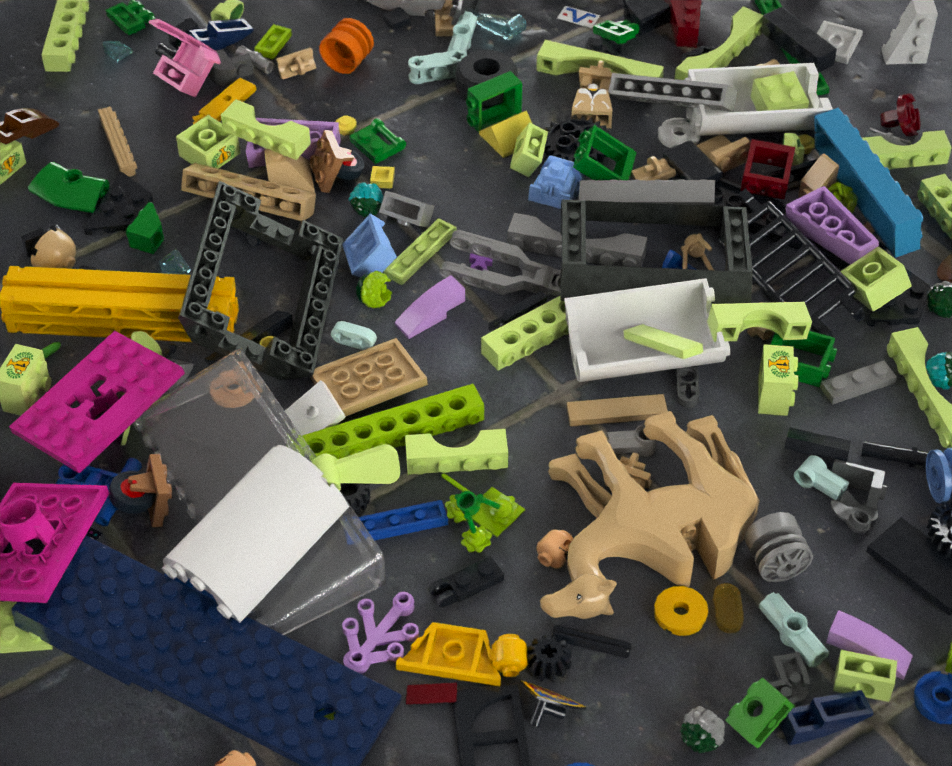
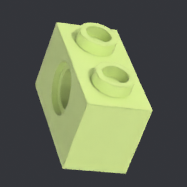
M529 122L516 139L510 168L530 177L542 162L548 132Z
M841 650L836 666L833 691L846 693L862 690L866 698L889 702L895 686L897 660Z

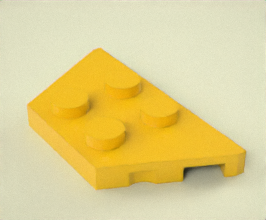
M432 622L424 631L423 636L414 641L411 645V650L403 658L399 657L396 661V670L494 686L501 685L500 673L493 667L492 649L489 645L486 630Z

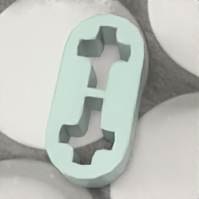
M338 321L331 331V336L337 343L360 350L373 347L377 340L376 334L371 329L345 321Z

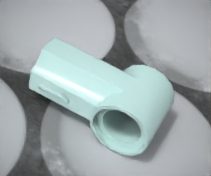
M816 455L809 456L794 472L795 480L802 487H815L838 501L849 485L847 480L828 470L826 463Z

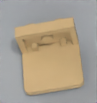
M718 135L696 146L724 173L747 162L751 141L744 137L731 143L724 135Z

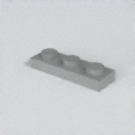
M884 360L821 381L820 389L833 405L895 384L897 376Z

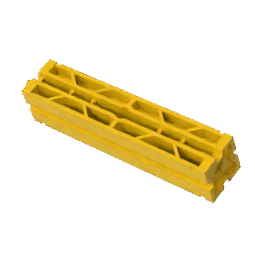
M9 266L7 275L3 276V287L0 292L1 319L6 325L7 332L10 333L21 331L29 334L107 338L116 331L131 339L134 331H143L154 340L191 342L178 319L191 275ZM216 276L207 309L229 316L227 330L234 333V323L237 321L239 312L238 299L235 297L234 277L220 278Z

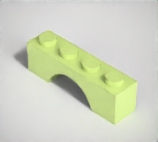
M237 99L221 114L223 131L280 153L283 156L297 160L311 145L308 127L293 121L276 126L264 125L256 120L254 106Z
M944 130L923 132L922 138L917 143L907 146L892 144L881 136L862 138L868 142L871 151L878 155L884 168L887 167L888 169L948 164L952 148Z
M805 302L712 304L707 323L714 342L717 339V332H722L724 341H737L739 334L751 327H762L772 330L783 340L807 339L812 320Z
M505 429L480 430L478 437L472 443L458 448L439 444L433 439L431 434L405 435L408 475L508 468V446Z

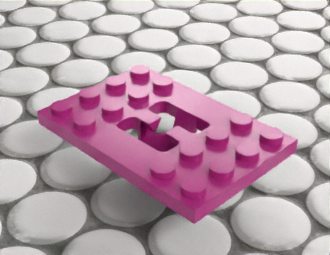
M114 331L14 421L9 428L13 434L80 473L185 373L178 364ZM99 380L105 381L97 389L101 396L96 397L90 387ZM124 392L125 394L119 399L116 393ZM77 400L80 406L71 408L70 406ZM106 411L100 418L93 420L98 414Z
M37 483L12 484L0 503V601L48 602L109 495L107 486ZM31 539H40L45 548L40 554L32 555L33 549L25 542ZM10 542L13 551L10 553H3L6 546Z

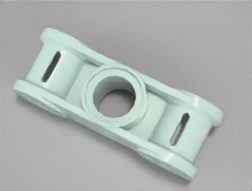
M456 49L431 55L414 56L408 61V66L411 68L409 81L413 84H422L454 78L457 65L467 56V53Z

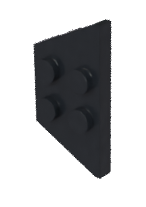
M120 172L85 225V235H92V231L106 229V233L120 230L126 231L127 227L137 218L140 210L144 209L148 202H153L152 194L125 173Z
M906 269L912 287L884 304L881 308L874 312L871 311L867 326H875L876 322H888L889 326L919 324L928 299L926 295L931 286Z

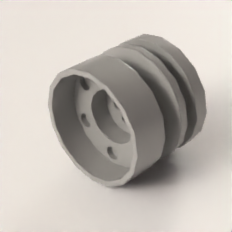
M778 512L764 516L751 524L745 532L744 540L752 557H754L762 579L768 582H781L796 577L805 571L812 562V551L807 545L806 539L802 537L801 529L795 517L790 513Z

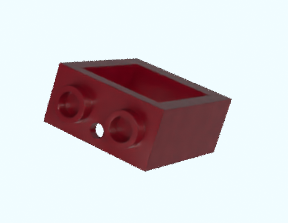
M752 139L744 170L741 192L747 189L752 194L785 200L795 147ZM756 162L785 168L784 177L780 179L750 173L752 163Z

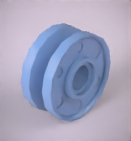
M952 447L947 448L944 453L938 449L931 450L926 458V479L932 498L937 503H946L950 498L952 500Z

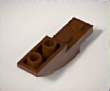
M33 108L12 110L5 113L4 121L0 122V143L6 145L23 136L33 139L59 127L60 123Z

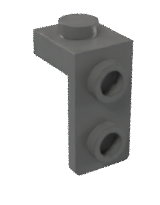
M452 0V8L449 14L452 17L451 25L455 26L461 9L477 14L483 0Z
M837 459L834 460L832 472L849 482L848 487L869 492L866 507L876 509L878 500L884 501L887 485H883L885 471Z

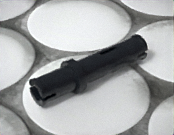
M864 441L861 456L909 464V467H915V465L926 467V458L929 452L919 451L916 447L907 449Z

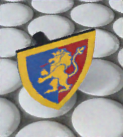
M520 680V683L538 699L529 724L535 727L540 726L544 714L564 719L566 709L562 707L578 710L586 709V706L565 696Z

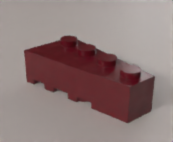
M664 0L671 6L669 22L672 25L676 46L697 48L701 0Z

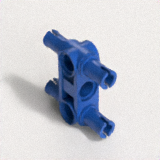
M128 458L121 472L139 471L142 468V464L135 458ZM63 464L59 468V479L56 484L107 486L109 491L112 480L118 474L89 465L78 473ZM109 495L94 520L101 526H108L115 511L119 510L112 504Z

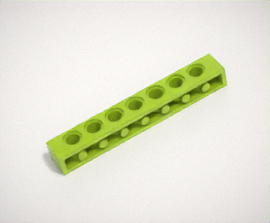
M470 384L286 440V446L305 457L311 463L321 454H330L337 459H341L384 444L390 445L393 448L406 446L405 435L431 434V436H435L483 421L484 403L474 384Z

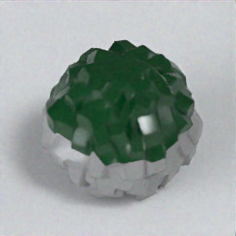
M949 281L936 283L927 292V307L939 317L951 318L952 283Z
M698 706L696 709L693 708L688 714H685L684 722L680 728L681 739L694 752L700 754L716 750L724 742V721L720 717L717 718V715L712 711Z

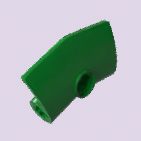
M50 162L36 175L28 186V190L56 207L94 213L98 198L103 199L109 190V181L103 178L85 176L80 170H69L56 162Z

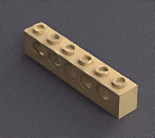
M197 163L183 169L181 191L214 198L217 184L219 181H222L260 199L259 211L298 221L306 220L314 214L316 193Z

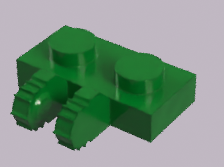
M607 20L593 25L594 34L602 36L603 39L615 41L616 44H624L627 40L635 38V35L639 33L638 24H631L628 20L616 23Z

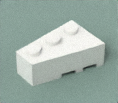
M934 0L910 1L900 17V23L897 28L892 30L887 44H884L881 48L885 64H924L927 62L938 15Z

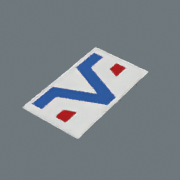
M565 6L557 19L592 28L600 15Z

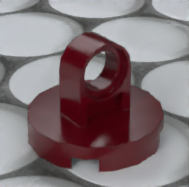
M912 94L900 95L897 99L896 110L880 114L882 127L900 126L906 137L918 135L917 131L920 130V114L918 108L914 109L912 102H915Z

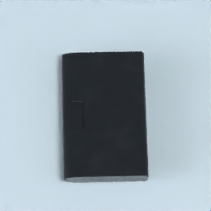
M692 141L684 142L663 153V158L666 159L668 165L675 169L676 173L683 180L705 179L715 180L716 182L723 177V171Z
M789 427L784 449L847 462L851 440Z

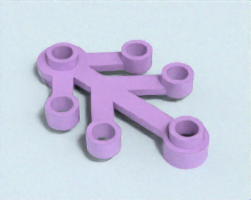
M407 592L398 593L393 598V607L377 627H375L373 618V601L370 599L359 601L358 613L362 616L367 640L360 647L357 637L359 632L358 621L354 618H347L343 621L342 629L343 633L347 636L349 651L344 656V666L363 674L369 669L371 664L390 660L396 662L399 657L403 658V646L397 642H414L419 637L418 626L414 623H407L402 630L388 631L400 616H408L414 611V598ZM365 606L370 607L368 610L362 609ZM349 625L355 626L353 629L346 628ZM411 630L415 632L414 634H407V633H406V632L411 631ZM390 644L387 650L372 652L376 646ZM393 650L400 651L398 654L391 653Z

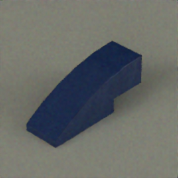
M244 18L208 21L207 29L189 30L188 35L217 51L242 40L253 32V28Z
M857 690L813 698L810 705L793 708L779 725L790 746L841 731L873 716L874 712L863 691Z

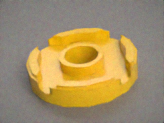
M673 586L665 589L657 596L654 605V616L662 629L672 631V634L677 636H688L698 632L703 627L708 616V606L704 597L696 590L685 586ZM681 607L686 609L688 613L680 615L674 609Z

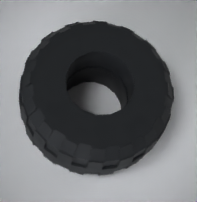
M494 50L471 52L456 67L455 83L457 92L466 101L468 88L509 71L518 78L517 66L511 58L502 52ZM504 93L483 101L482 106L490 107L503 103Z

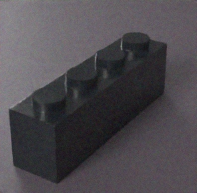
M780 7L763 15L761 32L801 64L814 63L818 73L834 65L837 48L786 9Z

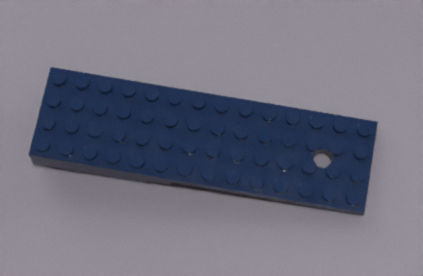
M86 535L47 603L17 602L12 607L15 626L25 632H31L39 636L44 642L128 686L134 683L150 692L156 689L301 766H360L399 705L402 697L401 694L247 616L240 623L232 617L229 619L225 618L217 610L219 606L217 601ZM320 709H330L335 713L336 717L334 720H327L321 723L315 719L314 715Z

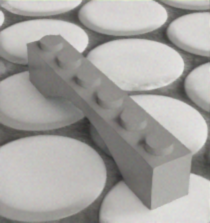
M514 213L508 229V244L518 246L524 251L556 257L562 256V235L560 232L551 229L537 217ZM624 233L602 239H586V262L604 266L642 267L646 255L647 237Z

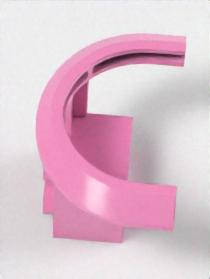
M160 19L150 20L149 23L182 40L174 58L171 59L162 55L153 74L179 91L196 98L214 63L219 65L221 63L218 53L194 37Z

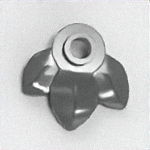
M846 491L839 501L832 500L830 502L834 514L844 520L847 526L856 533H866L870 529L871 523L878 518L877 507L876 509L866 507L867 502L860 505L849 491Z

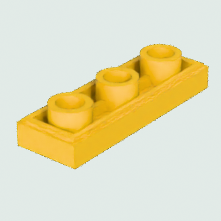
M238 78L199 111V115H209L220 122L222 120L221 114L234 100L237 99L244 102L256 92V85Z

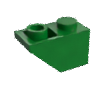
M148 202L144 209L140 210L133 223L127 227L126 236L129 247L150 254H154L162 244L164 235L153 203Z

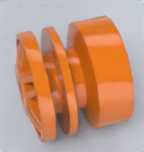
M344 18L321 41L319 45L320 55L328 67L341 74H350L372 51L374 39L369 29L363 23L352 18Z

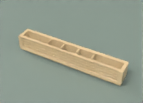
M111 107L98 109L100 121L120 172L125 173L129 177L136 175L135 169H137V165L133 161L132 152L129 153L130 147L127 144L126 137L123 136L122 127L119 128L120 122L117 119L116 112L112 111Z

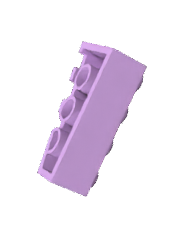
M256 118L258 122L269 126L282 125L293 121L308 127L311 145L301 155L308 160L314 155L317 141L321 138L324 130L332 131L338 146H340L341 139L338 122ZM247 142L246 155L249 168L266 166L264 149L266 148L252 142Z
M825 186L786 205V217L806 237L850 265L879 246V241Z

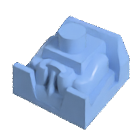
M550 155L544 162L534 184L530 185L528 200L561 209L562 199L576 200L579 194L580 180H584V174L573 168V161Z
M369 214L342 243L351 273L358 277H362L370 271L383 272L397 258L382 229L385 222L372 214Z

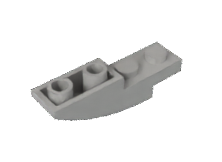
M446 0L366 1L385 10L392 11L401 7L408 15L425 16L428 9H442Z

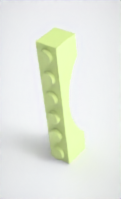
M742 7L732 16L730 37L725 43L706 54L686 58L676 68L675 79L684 80L688 78V69L727 67L735 56H739L741 51L751 44L753 39L762 34L763 15Z
M548 40L544 41L537 54V71L552 75L579 72L580 67L590 68V65L598 66L599 61H604L605 68H611V72L619 74L663 78L664 72L663 66Z
M918 327L891 333L889 344H887L888 355L897 364L898 372L907 381L909 391L914 393L918 400L919 408L922 411L924 410L931 428L935 429L939 436L941 445L946 449L951 448L952 404L938 393L928 377L925 366V354L928 347L926 339Z

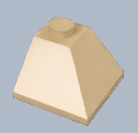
M264 149L269 182L315 193L308 159L300 156L295 160L270 149Z

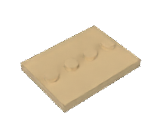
M397 338L317 367L312 377H310L315 385L320 380L326 384L345 416L428 385L427 377Z

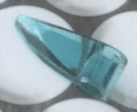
M473 13L477 17L479 25L507 40L513 39L526 29V22L520 15L506 18L488 13Z

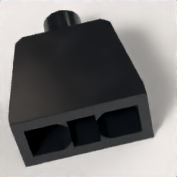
M623 0L624 19L630 21L631 24H638L639 33L637 34L639 36L669 23L671 6L662 0Z

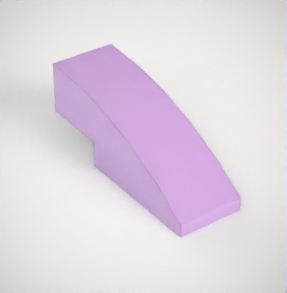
M452 275L448 276L415 300L395 321V326L408 339L446 319L447 311L465 302V288Z
M838 610L826 643L850 652L897 660L896 677L904 680L913 655L883 632Z

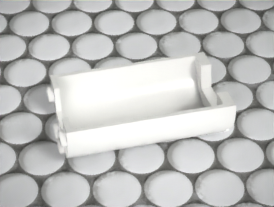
M814 63L688 69V78L684 79L688 81L727 84L738 90L734 112L705 109L703 104H699V108H686L687 121L690 120V132H694L696 136L815 130L814 116L832 110V106L828 98H818L816 90L819 74ZM794 71L809 100L808 109L757 111L750 97L754 79Z
M707 278L564 298L568 338L577 381L585 382L724 362L726 356L730 355V346L728 341H724L722 332H717L716 342L713 341L707 320L711 309V302L715 301L713 287L709 288ZM644 324L703 344V352L686 359H681L626 340L623 330Z
M277 445L163 559L164 567L162 570L168 577L172 579L177 577L184 583L189 578L191 584L201 592L205 589L214 596L219 605L217 610L225 618L229 619L232 617L240 623L349 508V505L334 484L328 485L327 480L322 477L324 473L296 451L283 445Z

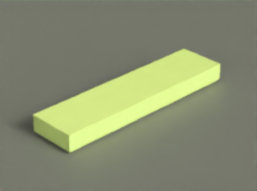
M438 218L384 270V274L387 275V278L403 285L452 238L453 232L457 230V227Z
M644 324L623 330L626 340L681 359H686L703 352V344Z

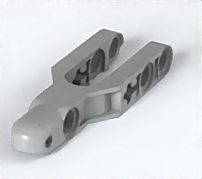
M455 230L450 240L452 247L517 266L521 269L522 276L509 277L485 269L481 271L470 268L464 263L460 265L447 261L442 262L439 271L440 275L444 278L452 275L460 283L502 295L526 290L533 293L543 291L545 295L560 296L561 270L530 261L518 246L462 230Z

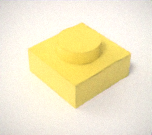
M373 166L370 184L375 183L379 188L393 189L394 167Z

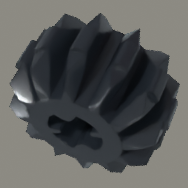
M544 634L541 641L534 638L532 646H528L527 668H530L532 676L540 675L541 682L546 677H549L554 682L556 676L564 678L566 670L571 668L570 659L572 652L570 648H567L565 640L557 642L556 635L552 639H547Z

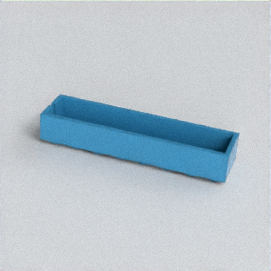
M839 107L815 115L816 151L820 156L825 153L839 165L837 180L853 188V192L858 198L856 206L892 255L896 258L919 250L920 239H922L921 222H923V216L921 211L914 207L910 197L901 190L899 182L894 181L888 168H884L878 155L871 151L868 142L861 138L858 129L852 126L848 116L844 115Z

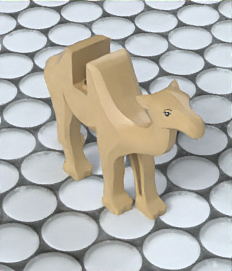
M671 411L649 417L644 422L645 428L643 431L650 440H658L665 443L682 460L688 476L689 484L666 486L646 492L631 478L625 466L617 459L602 430L577 438L575 449L577 454H571L549 462L548 466L550 469L548 472L551 479L568 482L578 492L586 508L597 519L575 536L570 543L567 566L572 582L565 588L541 598L540 607L544 612L553 618L574 616L580 619H588L600 614L612 615L614 611L609 602V596L617 584L613 580H607L598 567L599 561L606 557H624L640 561L662 574L674 584L690 587L694 561L691 551L694 549L698 550L713 580L724 575L730 569L738 545L744 540L746 530L757 516L760 500L743 469L739 457L729 449L722 431L718 428V422L713 415L690 421L687 424L688 429L686 432L676 424V419ZM579 458L596 461L602 470L604 482L609 486L612 495L592 479Z

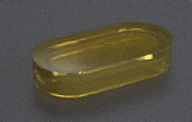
M723 583L718 585L713 594L717 627L725 633H736L742 628L744 621L740 591L733 584Z

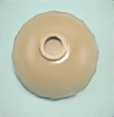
M56 228V232L52 229L49 230L34 247L38 251L36 256L31 255L32 266L71 269L76 262V245L74 241L58 228Z

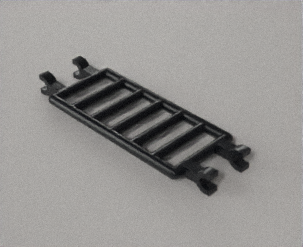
M747 189L740 192L739 196L743 199L742 204L752 212L747 216L748 226L767 212L775 218L749 238L750 248L781 225L789 232L751 260L752 280L774 303L786 302L783 299L784 296L824 268L831 276L796 302H805V305H807L837 282L845 290L810 316L812 320L811 327L819 334L833 337L832 330L821 319L841 304L858 323L865 318V314L862 312L863 308L851 298L857 293V288L771 201L760 205ZM722 220L720 222V227L715 226L720 231L722 226ZM720 236L717 242L725 250V242H721ZM796 239L803 246L763 277L755 270ZM810 253L816 260V262L777 291L769 285L771 281Z

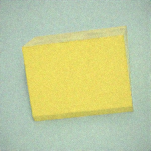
M526 110L480 130L479 135L505 158L513 154L517 137L528 123L532 122Z

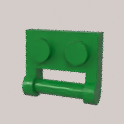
M379 118L374 119L371 125L350 135V142L374 164L402 151L406 146V141L394 135L384 126V122ZM376 133H381L392 144L387 145Z

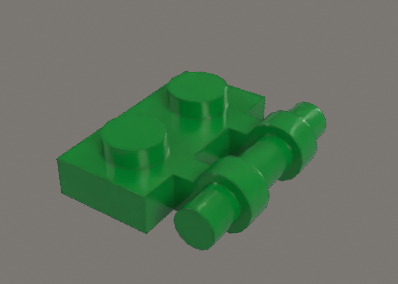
M130 0L129 5L121 2L106 9L107 17L128 36L146 28L145 22L149 23L150 20L156 19L150 10H146L141 2Z

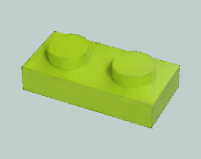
M273 24L255 46V51L261 53L263 57L274 59L291 38L292 30Z

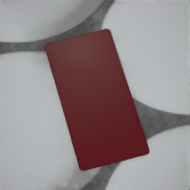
M457 683L407 686V705L456 702Z

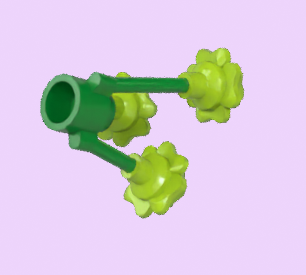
M464 491L450 496V501L445 503L448 511L447 517L449 519L454 518L455 523L467 521L470 529L462 534L463 540L461 544L467 548L469 553L474 551L480 553L484 548L491 545L492 533L488 532L485 526L477 528L472 519V515L479 511L481 503L491 506L489 513L493 516L494 522H502L507 525L509 519L514 520L516 518V510L519 507L515 503L514 496L500 494L498 499L489 500L482 494L475 495L471 491Z

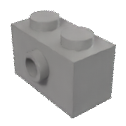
M385 191L379 213L397 218V223L405 226H410V223L428 228L435 206L397 193Z

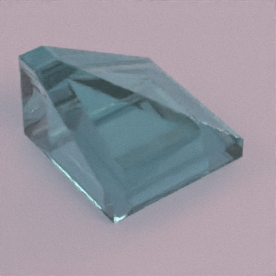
M120 41L103 42L104 53L117 62L133 53V49Z
M174 249L159 261L163 274H186L191 271L177 249Z

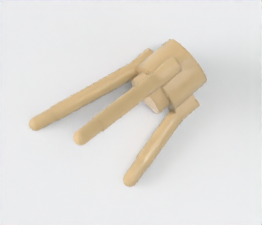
M692 234L685 239L684 246L681 247L683 253L682 269H687L689 254L695 258L701 257L707 269L714 270L704 252L705 248L708 251H712V247L703 239L702 234Z

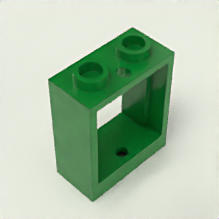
M511 71L467 89L466 103L468 115L466 119L469 126L479 133L480 130L522 112V82ZM504 93L503 103L482 111L483 101Z
M596 125L588 131H583L578 140L580 142L579 148L574 154L573 168L592 180H629L637 152ZM591 146L616 162L614 171L589 157Z
M809 331L807 339L783 340L775 333L771 345L791 346L823 356L819 367L798 362L797 372H794L795 375H798V382L819 388L823 378L828 379L831 365H828L829 361L834 362L837 348H833L834 337Z

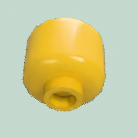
M516 634L499 636L498 640L492 644L493 667L505 677L518 676L519 672L528 666L526 642Z

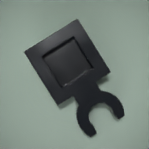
M589 37L584 48L614 56H619L622 53L621 45H609V41L600 38Z
M53 225L47 231L40 228L22 235L21 238L27 256L36 255L38 250L34 247L46 232L51 229L56 232V228L60 229V227Z

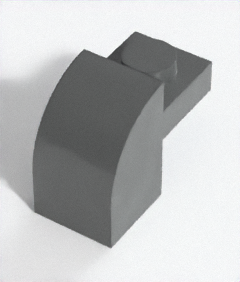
M224 50L216 51L221 63L220 65L214 63L208 75L214 83L230 86L238 78L254 74L252 57L247 53L229 59Z

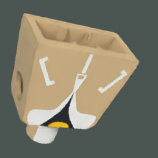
M590 84L586 89H578L572 106L571 119H573L574 115L577 116V119L585 116V120H589L592 117L593 123L600 121V126L606 125V128H611L612 106L608 91L606 89H599L596 84Z

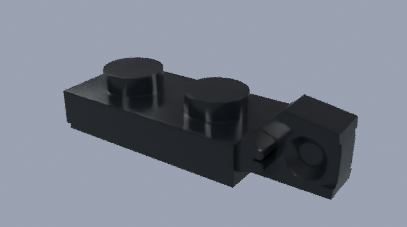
M540 291L504 310L503 316L491 321L488 329L492 332L547 303V296L543 291Z

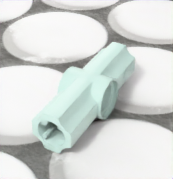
M465 11L459 16L457 25L453 27V36L447 52L460 49L467 53V50L470 49L471 38L477 24V17L472 12Z
M773 592L760 602L759 609L780 632L782 643L792 647L796 652H800L803 661L809 667L812 666L814 668L820 665L828 657L829 651L807 627L806 617L801 613L794 612L779 593Z

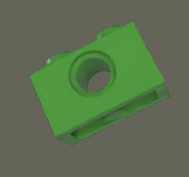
M762 677L749 687L746 697L731 708L729 716L725 721L749 743L759 748L795 705ZM758 706H763L762 713L754 717V710Z

